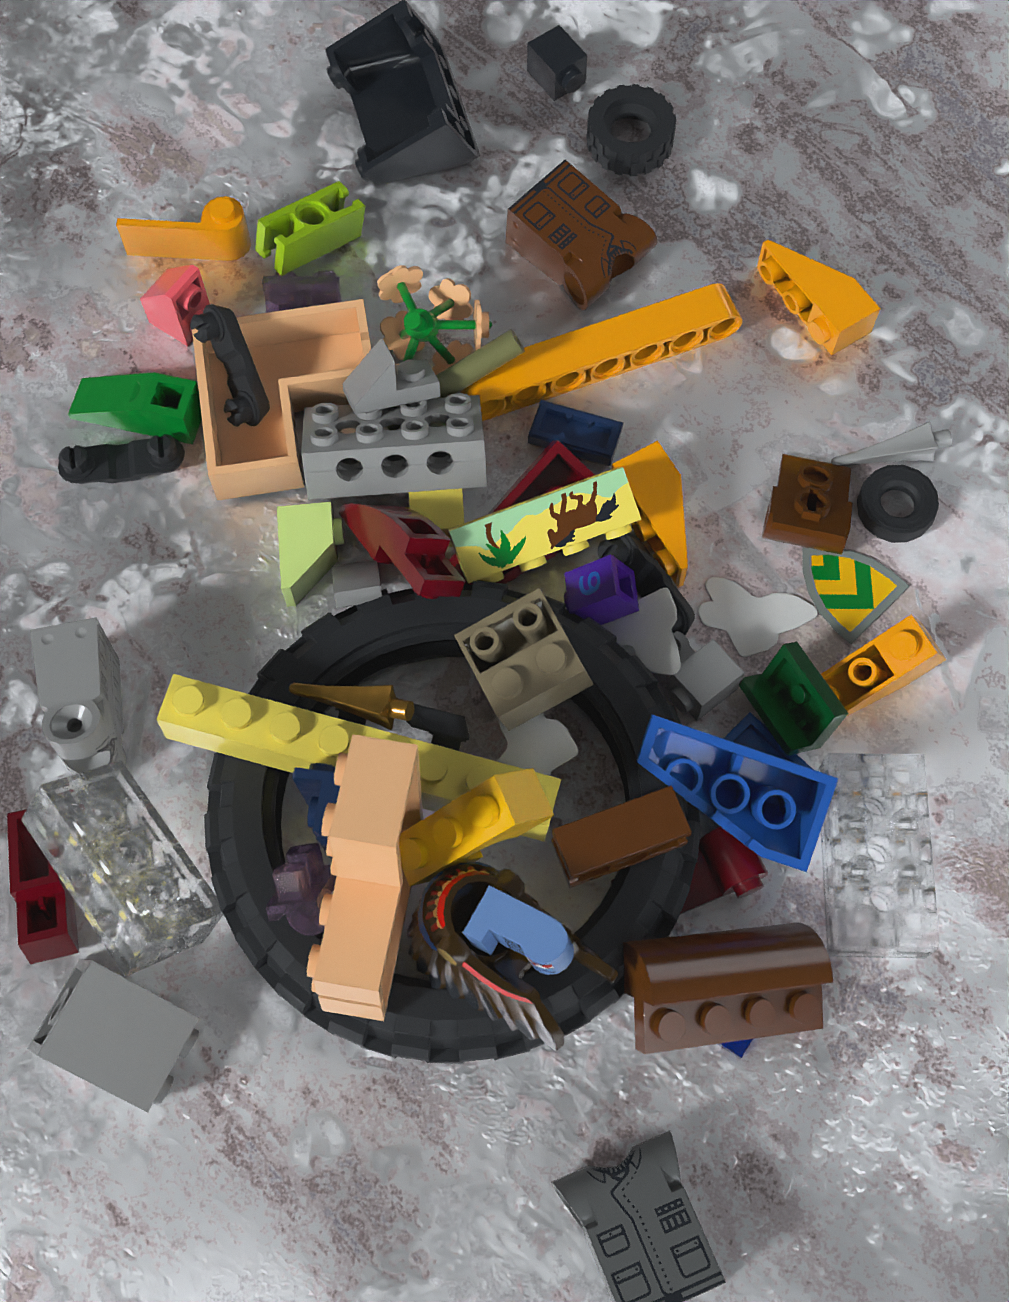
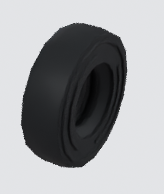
M887 465L875 470L863 482L857 498L858 516L864 527L877 538L891 543H904L921 537L932 526L939 508L937 490L931 480L918 469L906 465ZM891 490L905 492L911 497L914 503V510L905 517L892 516L882 507L881 497Z

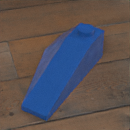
M651 714L636 758L638 764L668 787L672 786L676 793L757 855L807 872L839 778Z

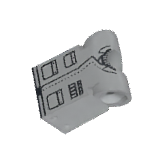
M97 617L30 630L39 704L44 713L41 725L44 736L73 777L82 786L91 790H103L113 786L121 778L126 767V755L121 738L124 730L120 663L115 650Z

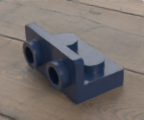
M313 763L309 765V769L294 768L292 779L309 806L307 816L308 827L313 828L312 831L316 836V840L319 841L326 852L328 837L322 836L324 812L328 803L336 804L340 786L334 785L335 766Z

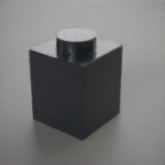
M558 25L527 43V71L546 93L556 101L568 93L577 91L586 83L587 54Z

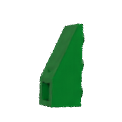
M155 372L82 378L68 412L70 419L149 436L158 435L163 437V434H168L179 442L191 445L194 443L202 420L197 382Z

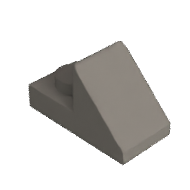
M380 339L342 383L343 392L355 415L440 397V382L427 359L406 360L395 365L394 358L383 339Z

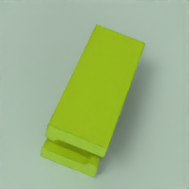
M337 181L258 219L255 251L265 259L271 256V250L276 248L274 269L283 276L361 237L366 206L359 199H356L351 206L344 208L345 198L348 197L349 191L340 181Z

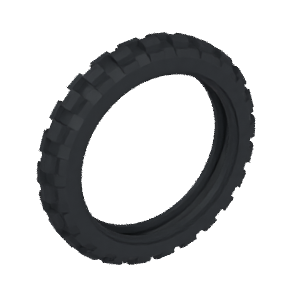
M481 580L473 581V585H464L460 597L439 596L437 599H428L419 596L413 588L388 593L387 589L381 590L382 597L352 606L334 616L329 612L301 631L302 637L286 650L279 649L257 673L258 680L248 694L325 715L333 706L294 695L289 691V686L293 683L323 686H360L367 680L385 671L408 663L443 657H465L454 635L527 594L509 590L508 584ZM545 596L594 684L570 697V699L587 714L607 742L618 766L624 787L625 801L628 802L668 787L636 762L651 714L681 724L674 706L668 704L659 690L658 680L638 656H631L616 642L617 636L590 617L583 619L576 614H570L569 610L565 609V603ZM218 752L214 753L207 784L209 790L207 813L204 815L205 850L208 853L211 881L221 911L234 934L235 940L254 968L280 997L285 999L304 1017L329 1033L353 1042L361 1048L394 1058L426 1061V1063L464 1064V1062L477 1060H497L529 1052L531 1049L545 1044L540 1038L531 1041L519 1029L512 1031L504 1018L493 1021L484 1011L475 1010L465 999H452L447 988H432L430 980L411 978L397 973L393 975L384 1021L322 1011L318 998L319 995L312 992L313 977L307 976V965L312 945H321L324 930L311 917L295 892L287 870L282 846V805L290 772ZM676 792V797L692 832L689 837H686L687 845L618 870L611 887L600 905L574 933L575 936L601 957V960L619 973L613 983L573 958L569 966L558 974L547 975L540 973L532 966L524 973L521 979L534 987L540 994L541 1001L563 1031L564 1037L590 1023L594 1017L611 1004H615L625 994L623 942L669 937L677 923L689 893L698 860L701 824L700 810Z

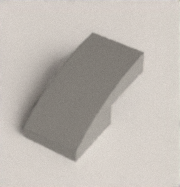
M367 560L332 566L333 590L337 608L355 606L382 597L377 561Z

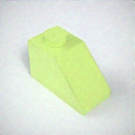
M331 502L277 507L281 590L287 607L296 606L332 566L338 562L337 545L345 544L342 517L334 518Z

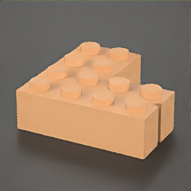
M363 299L236 317L270 404L268 413L257 426H249L246 423L234 426L227 420L231 413H224L225 401L233 399L227 384L228 374L224 364L216 357L210 340L205 343L200 342L193 335L198 330L192 329L208 477L217 501L305 488L294 412L304 411V408L314 407L320 403L349 404L343 392L342 383L371 350Z
M353 734L348 754L339 753L336 762L334 785L340 786L336 804H327L323 817L322 836L328 837L326 854L332 857L331 875L336 876L333 894L325 893L322 899L319 925L325 926L321 945H312L307 965V976L313 977L312 992L319 995L318 998L322 1011L384 1021L412 886H409L401 867L399 837L400 833L423 820L418 745Z

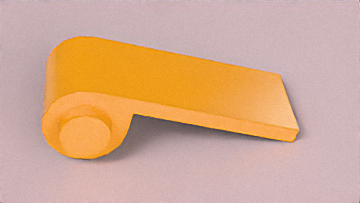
M227 196L210 200L202 211L200 223L117 218L116 222L127 255L232 261L244 257L251 247V237L244 209L239 201Z

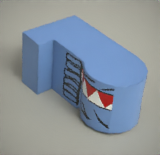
M491 886L487 888L463 931V934L474 947L489 955L492 954L497 943H500L526 956L537 971L547 975L558 974L565 970L572 962L574 955L573 943L558 920Z

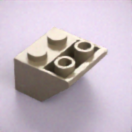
M540 587L454 635L497 718L508 731L594 685Z

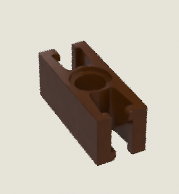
M669 786L552 829L553 838L551 843L568 886L572 888L683 847L688 842L686 837H689L692 832L673 787Z

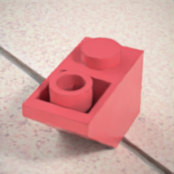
M192 264L167 269L140 298L149 323L187 347L193 342L192 329L190 327L192 317L203 314L204 308L210 305L199 268Z

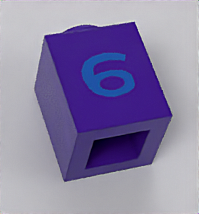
M610 554L564 573L566 584L564 603L570 614H576L583 619L590 617L600 625H604L640 611L634 571Z

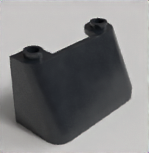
M401 0L325 48L330 64L327 67L328 76L337 89L343 87L351 95L366 145L358 148V159L355 160L356 168L366 182L372 181L376 185H382L463 166L480 156L445 51L432 30L406 0Z

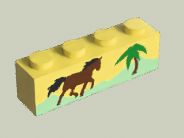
M616 467L447 529L467 583L477 580L498 582L504 579L502 571L519 565L521 572L539 567L547 563L545 558L547 554L562 549L564 556L574 554L590 547L587 539L601 534H605L606 540L620 537L632 532L631 523L642 519L624 468Z

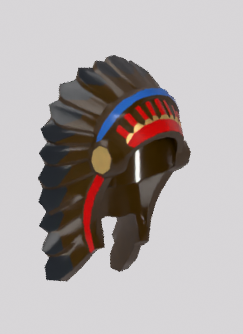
M467 862L440 871L425 887L419 900V905L411 915L412 921L407 929L406 936L411 939L408 954L416 961L417 971L429 975L432 988H447L452 999H465L475 1010L484 1011L493 1021L504 1018L512 1031L519 1029L531 1041L540 1038L548 1047L557 1051L564 1045L563 1031L541 1001L537 990L521 980L524 973L532 967L527 957L500 943H497L494 951L489 955L474 947L463 934L464 929L489 886L551 917L553 916L539 907L537 900L525 892L524 882L510 869L504 868L499 871L482 862ZM561 923L573 943V959L613 983L619 973L601 960V957Z

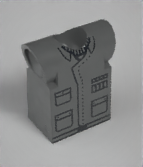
M671 1131L632 1146L628 1156L617 1167L589 1165L551 1182L566 1208L583 1229L611 1302H685L726 1283L685 1188L681 1184L678 1159Z

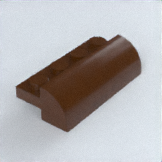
M797 922L623 942L624 993L634 998L635 1050L643 1054L823 1029L822 984L833 983V972L823 941L808 925Z

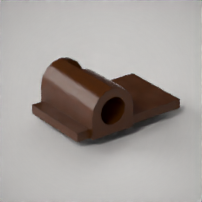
M782 454L778 483L772 489L762 538L841 555L851 528L853 502L848 501L851 468Z

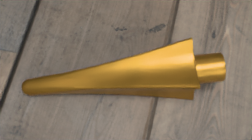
M293 683L289 686V691L294 695L334 706L389 730L393 728L394 718L410 721L414 714V703L397 698L393 685L323 686Z

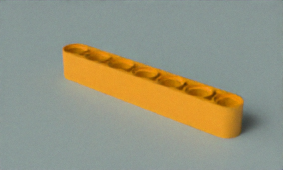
M721 283L710 284L524 347V353L463 389L460 393L469 396L479 395L482 421L489 420L539 403L540 400H547L727 338L741 327L743 323L742 318L726 287Z

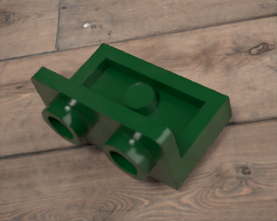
M797 641L783 644L762 674L744 677L739 683V687L784 753L789 756L821 748L849 714Z

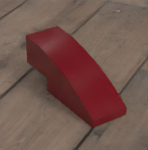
M55 802L7 813L10 894L16 902L19 948L30 965L79 953L70 871L59 813Z

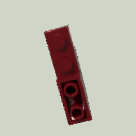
M346 504L340 506L339 515L367 550L371 558L383 564H394L419 596L428 599H437L439 596L460 597L465 580L445 556L451 539L431 520L414 510L404 507L368 504Z

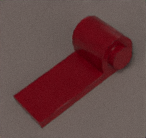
M718 827L704 835L700 839L698 860L690 890L680 915L735 892L736 897L739 899L762 889L764 885L761 879L766 877L768 872L761 857L722 827Z

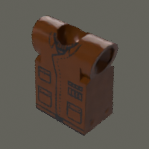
M565 159L508 208L505 243L559 286L563 284L567 295L575 306L580 310H586L609 289L613 278L633 268L655 248L657 236L654 230L639 217L622 213L617 203Z

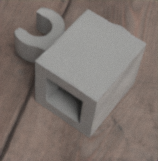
M676 631L673 635L679 649L681 667L676 674L669 677L667 685L669 690L668 696L682 713L689 712L698 721L739 688L744 672L714 639L695 652L691 648L687 637L681 632Z

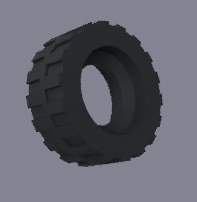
M623 84L618 85L617 88H609L604 91L603 95L598 96L594 100L593 107L590 106L588 112L586 140L588 151H591L593 160L596 163L599 162L603 169L611 170L621 176L622 174L637 176V174L642 173L648 174L656 167H661L664 160L669 158L673 148L676 114H673L674 108L672 104L666 101V97L663 94H658L653 88L648 86L647 88L641 87L639 84H632L631 86ZM621 119H638L649 125L651 133L646 140L626 142L614 137L611 127L615 121Z

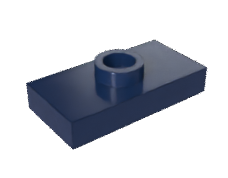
M540 400L528 434V444L546 448L552 441L558 440L574 456L611 467L624 423Z

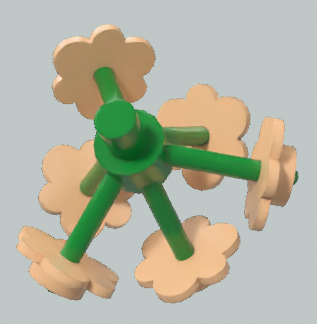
M399 265L382 275L377 281L381 300L391 299L394 303L405 302L409 311H399L395 317H386L381 321L380 331L385 336L383 340L389 351L393 350L395 357L402 360V362L413 360L415 353L424 348L425 342H429L436 350L432 358L435 364L432 370L437 375L474 352V348L470 344H461L458 340L452 341L446 348L436 337L439 330H474L475 351L481 348V338H489V329L492 328V322L489 321V312H481L479 300L474 301V310L471 304L468 303L471 300L470 289L464 284L455 285L452 279L446 278L440 285H435L429 291V299L435 305L434 308L430 311L417 308L411 293L420 290V280L423 277V272L418 266L407 268L405 265ZM473 313V320H464V318H468Z

